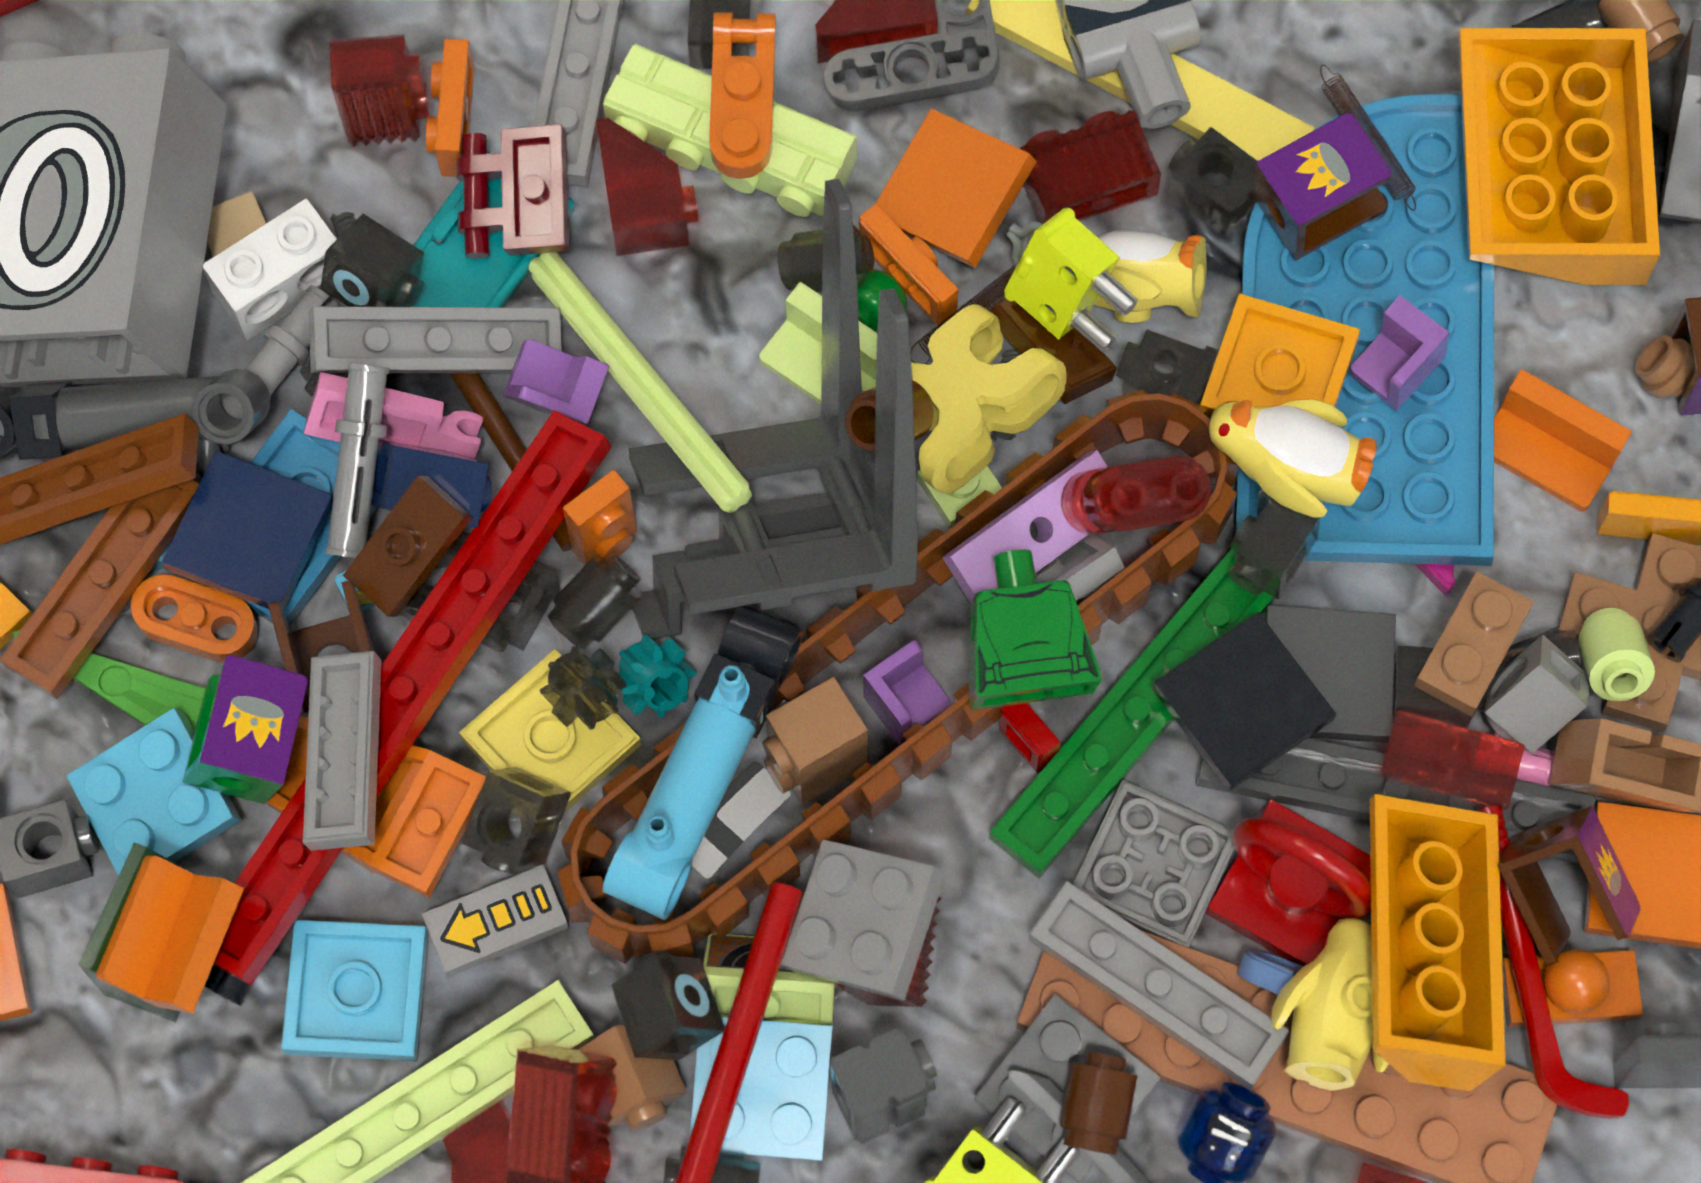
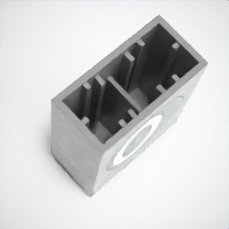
M127 33L119 35L111 41L109 53L70 56L56 47L37 42H15L6 45L1 50L0 387H26L29 384L72 381V384H93L187 378L227 104L185 63L186 54L184 50L169 39L146 33Z

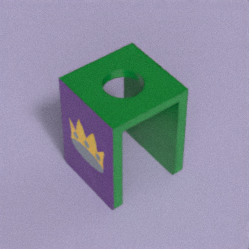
M228 655L222 663L220 675L214 674L207 680L182 782L265 804L284 784L308 680L306 676L238 656Z

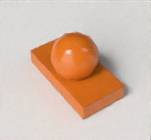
M1572 949L1561 952L1558 962L1548 966L1542 956H1537L1553 1025L1639 1020L1642 1017L1643 1008L1635 950L1591 953ZM1503 958V992L1508 1028L1526 1027L1510 958Z

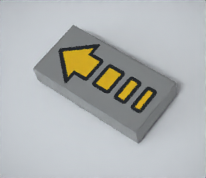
M544 864L421 913L447 978L569 928Z

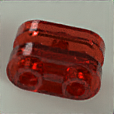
M1173 456L1085 470L1073 475L1065 484L1061 494V509L1069 525L1084 534L1129 531L1191 520L1201 514L1209 502L1211 493L1210 479L1204 467L1195 459L1187 456Z

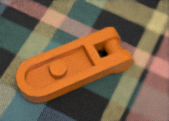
M714 12L709 143L712 162L720 172L728 177L737 179L753 177L762 172L770 162L773 138L776 13H757V19H733V12ZM733 43L756 44V56H732Z

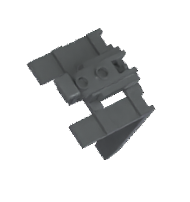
M839 179L826 180L824 191L821 415L815 419L709 435L745 479L817 468L826 493L753 504L750 499L747 504L741 505L732 513L723 511L716 503L719 510L718 540L689 544L682 551L652 555L653 590L630 595V604L642 636L648 634L652 639L681 635V602L686 603L690 615L757 603L761 610L793 605V597L868 584L872 591L916 584L918 529L913 385L908 315L894 288L880 290L876 363L875 453H872L855 445L848 436L845 426L847 411L854 398L862 393L852 206ZM667 442L629 448V460L643 496L703 487Z

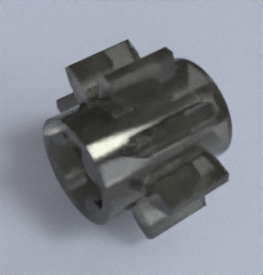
M572 646L571 652L560 656L555 662L548 664L550 668L548 673L549 685L541 688L540 694L553 706L551 713L564 726L568 727L578 717L592 730L595 729L597 722L606 719L612 713L617 714L619 711L617 708L618 690L623 689L627 685L626 681L613 669L614 661L601 648L596 650L589 659L577 646Z

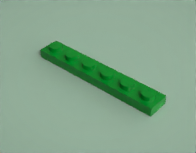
M1232 548L989 833V839L1040 879L1119 786L1121 781L1124 780L1174 721L1173 716L1152 690L1153 683L1257 612L1262 616L1266 612L1267 606L1272 605L1278 598L1282 586Z

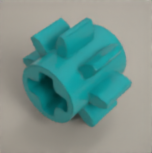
M645 634L641 642H637L626 650L619 652L621 657L619 673L611 677V682L624 694L622 701L634 714L638 715L648 706L659 718H663L666 711L674 709L681 702H687L688 680L696 676V670L683 659L685 651L672 638L664 641L660 647L648 634Z

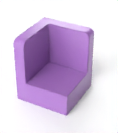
M1399 295L1383 313L1381 333L1351 365L1350 374L1397 411L1445 358L1449 332Z
M524 340L503 397L549 415L555 410L581 424H588L609 365L588 356H572L534 340Z
M913 640L863 674V698L899 746L905 742L902 734L918 722L922 726H926L953 704L923 665L924 650L916 640Z

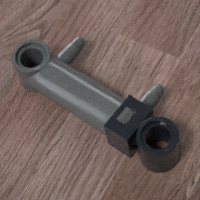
M232 369L223 372L219 376L81 387H73L72 381L29 384L19 392L12 388L0 387V421L4 428V436H0V459L17 447L19 460L42 458L43 463L66 455L70 450L83 449L185 413L199 427L196 467L202 480L215 451L220 452L219 444L228 445L240 441L265 420L270 410V394L267 385L258 375L243 369ZM221 393L229 394L240 402L243 409L242 419L232 418L224 412L220 404Z

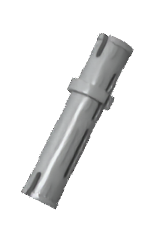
M310 285L305 295L279 327L271 325L264 334L267 341L243 369L258 375L267 385L270 395L296 364L303 366L310 357L308 351L310 348L308 310L312 307H340L335 300H331L330 303L326 302L329 295L316 286ZM223 394L220 398V404L224 412L232 418L242 419L243 409L240 402L229 394ZM219 444L220 452L225 454L231 444Z
M348 363L347 369H349L343 420L336 419L335 432L341 433L333 490L328 546L325 549V553L356 558L367 544L379 438H386L387 425H381L389 368Z

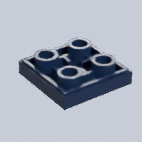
M215 451L162 560V564L165 570L269 609L268 603L279 601L284 612L332 510L333 496L330 493Z

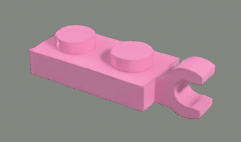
M320 372L306 416L304 434L340 443L341 433L335 432L336 419L343 420L348 378ZM385 388L381 425H387L386 438H379V440L441 449L475 459L481 444V438L477 436L483 422V417L474 412L463 410L443 416L444 402Z

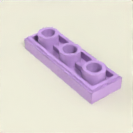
M1098 450L1089 451L942 558L968 600L972 603L976 593L984 590L998 589L993 562L995 555L1013 550L1032 551L1035 573H1037L1130 505V502ZM1032 521L1035 523L1038 530V534L1035 540L1032 538L1030 534V525Z

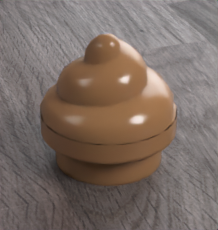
M1668 335L1659 336L1651 341L1641 352L1635 365V373L1641 378L1642 387L1657 398L1684 395L1696 372L1692 345L1684 339H1673Z

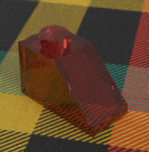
M835 0L815 24L817 63H826L836 53L847 49L937 34L938 19L935 1Z
M596 119L616 255L622 256L690 246L687 223L699 222L693 185L681 187L678 164L611 119Z

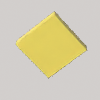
M556 649L549 653L459 732L461 740L545 829L642 745L641 738Z

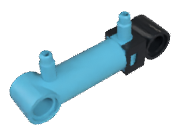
M747 605L738 607L727 626L717 654L714 653L694 693L696 703L633 831L625 836L613 857L604 880V893L663 920L668 918L684 889L692 867V860L752 737L757 739L766 721V715L770 713L776 700V690L785 681L795 661L803 639V630Z

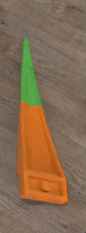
M21 630L14 631V637H16ZM93 653L88 656L73 677L74 680L145 726L169 710L176 708L184 712L195 732L205 692L204 687ZM301 715L296 729L284 784L265 803L280 814L306 777L308 717ZM412 745L376 799L375 845L344 847L340 853L369 872H375L430 898L490 786L488 777L434 751Z

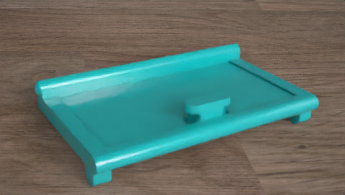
M494 178L488 181V208L502 207V178ZM459 181L378 293L384 298L385 303L391 307L505 308L529 275L530 270L528 266L532 258L539 257L542 253L508 255L503 249V232H495L489 235L488 258H466L464 235L458 233V213L464 211L463 182ZM568 197V213L570 217L574 212L575 203L572 198ZM433 240H436V241H438V242H441V241L444 240V243H443V244H436Z

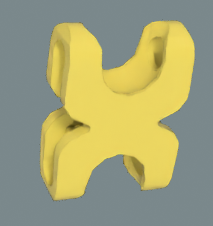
M976 304L969 305L960 310L931 335L928 348L933 359L932 364L911 362L912 380L919 383L927 391L934 408V418L929 429L932 432L919 449L918 461L925 482L942 493H952L960 489L992 461L995 448L990 437L991 432L1015 434L1029 429L1057 403L1065 391L1067 373L1064 363L1043 349L1031 348L1007 363L991 365L992 361L1002 350L1003 335L1000 330L998 317L988 309Z

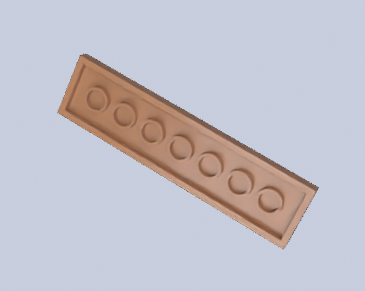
M1144 932L1270 1018L1272 1017V1007L1278 994L1237 975L1238 965ZM1045 951L1042 953L1016 1028L1026 1031L1054 994L1057 993L1162 1075L1159 1081L1241 1110L1221 1102V1100L1247 1109L1251 1115L1436 1183H1532L1557 1104L1546 1097L1540 1089L1535 1073L1507 1063L1506 1066L1475 1089L1465 1091L1408 1082L1389 1064L1384 1072H1376L1372 1046L1354 1086L1334 1091L1311 1086L1309 1082L1297 1080L1284 1072V1063L1289 1057L1293 1011L1283 1027L1290 1031L1288 1036L1250 1091Z

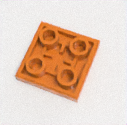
M930 109L876 204L907 236L911 238L917 236L928 246L976 268L1037 161L1026 151L934 109Z
M1598 802L1594 807V811L1641 907L1631 934L1625 939L1701 949V815ZM1588 881L1584 933L1615 937Z

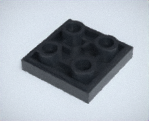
M1259 612L1156 680L1152 687V690L1229 792L1327 726L1336 717V712Z

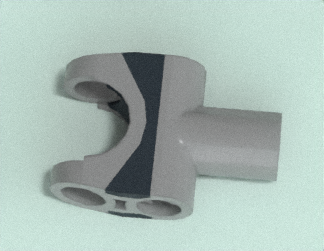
M1056 0L1064 41L1075 69L1082 80L1118 70L1138 123L1142 128H1161L1176 122L1180 117L1188 113L1191 105L1171 54L1199 46L1200 44L1199 23L1191 0Z

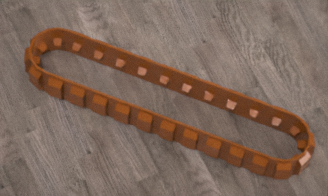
M1139 390L1107 399L1105 409L1094 418L1085 414L1080 416L1054 437L1053 449L1045 456L1036 452L1031 454L1005 474L1004 487L996 494L985 490L956 512V523L947 532L944 533L936 528L917 543L916 584L872 591L869 584L862 585L856 590L857 601L845 611L835 606L806 629L807 640L800 645L795 661L785 681L776 690V700L771 710L784 700L790 702L805 692L803 685L835 660L840 664L856 652L854 646L884 622L891 625L906 613L904 607L934 583L942 586L952 578L953 574L942 558L944 555L1085 453L1098 450L1101 454L1124 441L1127 444L1142 439H1154L1168 443L1181 449L1191 457L1190 463L1196 478H1206L1208 480L1210 495L1195 492L1186 508V511L1192 515L1172 532L1165 528L1149 540L1152 548L1124 570L1108 579L1105 585L1078 605L1091 646L1095 644L1100 638L1102 624L1108 619L1120 624L1148 602L1151 585L1159 581L1168 586L1196 564L1201 543L1216 544L1232 514L1237 492L1231 487L1235 483L1239 466L1211 441L1209 434L1210 418L1206 416L1207 409L1174 392L1167 396L1160 393L1146 394L1144 390ZM965 684L952 695L955 703L926 726H922L918 722L902 734L905 740L903 744L875 766L866 762L853 772L852 777L855 781L824 806L815 802L801 813L804 822L772 847L765 842L750 854L753 862L721 887L712 883L698 894L702 902L691 911L677 918H674L672 913L666 920L659 917L653 918L654 925L637 926L633 925L635 917L617 908L609 916L595 905V902L607 896L603 892V880L601 876H586L592 858L604 860L613 845V841L609 837L632 818L638 821L685 724L681 725L653 747L655 758L641 769L632 763L601 787L604 797L592 810L580 808L561 840L565 856L571 860V863L558 870L557 873L572 923L589 922L587 934L591 946L624 964L632 956L642 959L654 958L656 967L694 957L693 946L700 943L708 935L712 934L719 941L749 917L748 904L760 894L767 898L772 883L777 882L790 885L800 877V863L811 854L817 857L822 839L842 844L851 837V823L862 814L870 820L875 818L901 797L903 781L912 774L920 780L927 777L951 758L952 743L963 735L972 741L999 720L1002 706L970 711L969 684Z

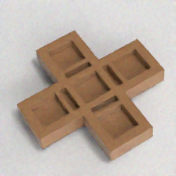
M1652 533L1647 542L1635 589L1582 573H1574L1569 584L1555 637L1578 644L1582 626L1592 613L1604 608H1618L1627 612L1640 623L1655 668L1653 682L1645 692L1625 701L1605 699L1601 714L1664 732L1669 725L1681 676L1701 681V635L1686 652L1684 659L1680 663L1667 658L1668 653L1671 651L1668 647L1663 654H1660L1647 639L1650 632L1656 629L1681 598L1678 593L1679 588L1683 584H1691L1696 578H1701V547Z

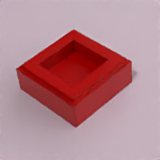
M1027 703L1001 707L999 730L1034 771H1039L1040 773L1060 750L1061 741Z

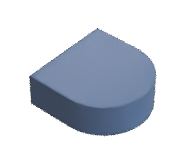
M1248 949L1243 953L1237 975L1254 985L1278 994L1286 983L1304 966L1266 951Z

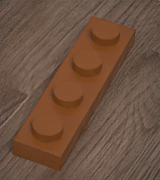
M184 413L0 477V545L194 479L196 475L199 427Z
M191 479L110 507L0 658L1 663L10 671L57 700L132 597L136 588L142 583L173 540L199 483Z

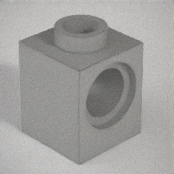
M1542 634L1492 679L1487 688L1484 713L1487 715L1492 728L1507 741L1516 740L1533 754L1588 706L1589 679L1587 673Z

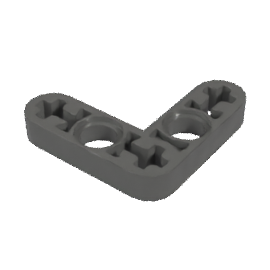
M934 0L939 33L847 49L836 53L828 61L824 69V83L830 100L837 107L844 110L859 111L972 91L989 85L995 79L1000 64L990 0H979L977 9L966 16H956L950 13L945 7L946 0ZM968 47H976L979 56L989 55V57L980 59V69L976 71H968L964 62L946 64L949 77L940 78V68L935 52L944 51L946 63L962 60L965 56L964 49ZM907 56H919L924 58L929 64V71L922 81L915 84H906L895 76V68L898 62ZM884 61V73L889 85L888 88L880 89L878 77L859 81V91L854 93H848L845 84H836V82L845 80V70L850 68H856L860 77L878 75L875 63Z

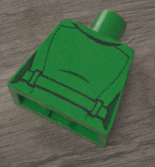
M1013 550L995 555L993 562L998 589L984 590L976 593L970 605V711L1093 694L1102 681L1101 672L1068 581L1059 580L1037 583L1032 551Z

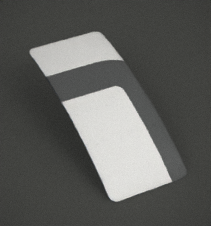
M758 762L750 764L729 784L692 860V866L703 877L711 878L733 852L791 796V792L788 791L782 794L768 771Z

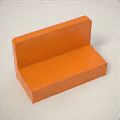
M1521 369L1509 387L1501 408L1494 417V463L1583 512L1590 506L1621 455L1633 431Z
M145 856L96 972L97 978L158 1008L194 1013L244 888L224 878L195 875L159 856Z

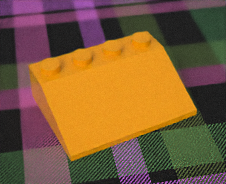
M1460 28L1458 38L1469 259L1582 285H1646L1660 256L1646 28Z

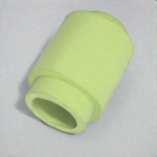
M1604 608L1592 613L1585 620L1578 638L1580 652L1592 690L1601 698L1610 701H1625L1641 695L1653 682L1655 668L1640 623L1627 612L1618 608Z

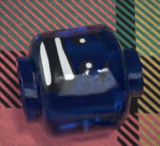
M1225 1082L1221 1088L1203 1090L1196 1098L1177 1137L1181 1153L1190 1162L1188 1171L1203 1183H1226V1181L1245 1183L1250 1181L1258 1172L1276 1137L1277 1129L1274 1119L1268 1114L1271 1109L1270 1104L1256 1092L1250 1091L1236 1083Z

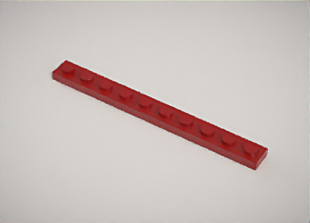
M553 410L480 518L478 527H474L382 663L376 799L565 518L563 507L581 494L612 448L604 435ZM306 777L234 883L244 888L214 965L249 986L258 977L343 849L334 848L311 851L303 843Z

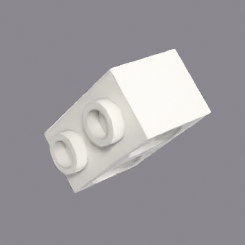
M307 198L203 264V270L213 295L246 341L287 316L305 295L310 285L325 291L335 285L333 275L336 271L344 270L349 272L341 244Z

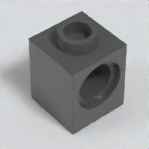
M66 799L0 818V870L4 884L17 899L93 877L89 855L98 853V846L92 824L88 816L79 818ZM51 835L62 836L61 847L55 855L47 859L34 858L35 847L43 838Z

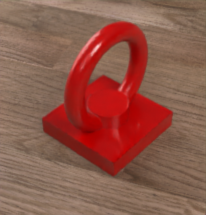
M1271 799L1260 818L1243 820L1234 828L1232 843L1238 856L1207 907L1205 914L1276 955L1306 966L1314 961L1326 946L1328 934L1340 919H1359L1371 913L1370 854Z

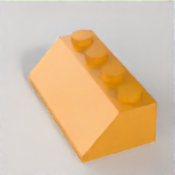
M1374 794L1370 798L1373 1050L1408 1082L1472 1091L1506 1066L1500 872L1497 866L1499 863L1498 815Z

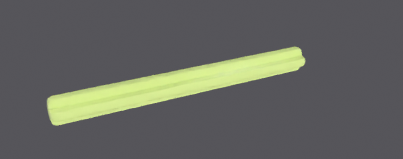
M557 252L542 253L539 257L532 258L528 267L535 283L556 308H560L562 316L599 361L609 365V373L719 507L725 512L732 513L741 505L747 504L752 497V492L749 490V483L559 254Z

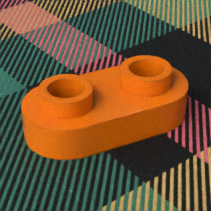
M160 574L146 579L136 588L131 599L133 619L146 637L213 661L223 662L228 655L242 658L252 649L257 639V622L245 601L228 593L174 575ZM175 605L178 607L177 613L173 618L165 621L157 619V613L163 606ZM232 624L237 627L236 633L230 639L219 640L215 638L216 632L221 626Z

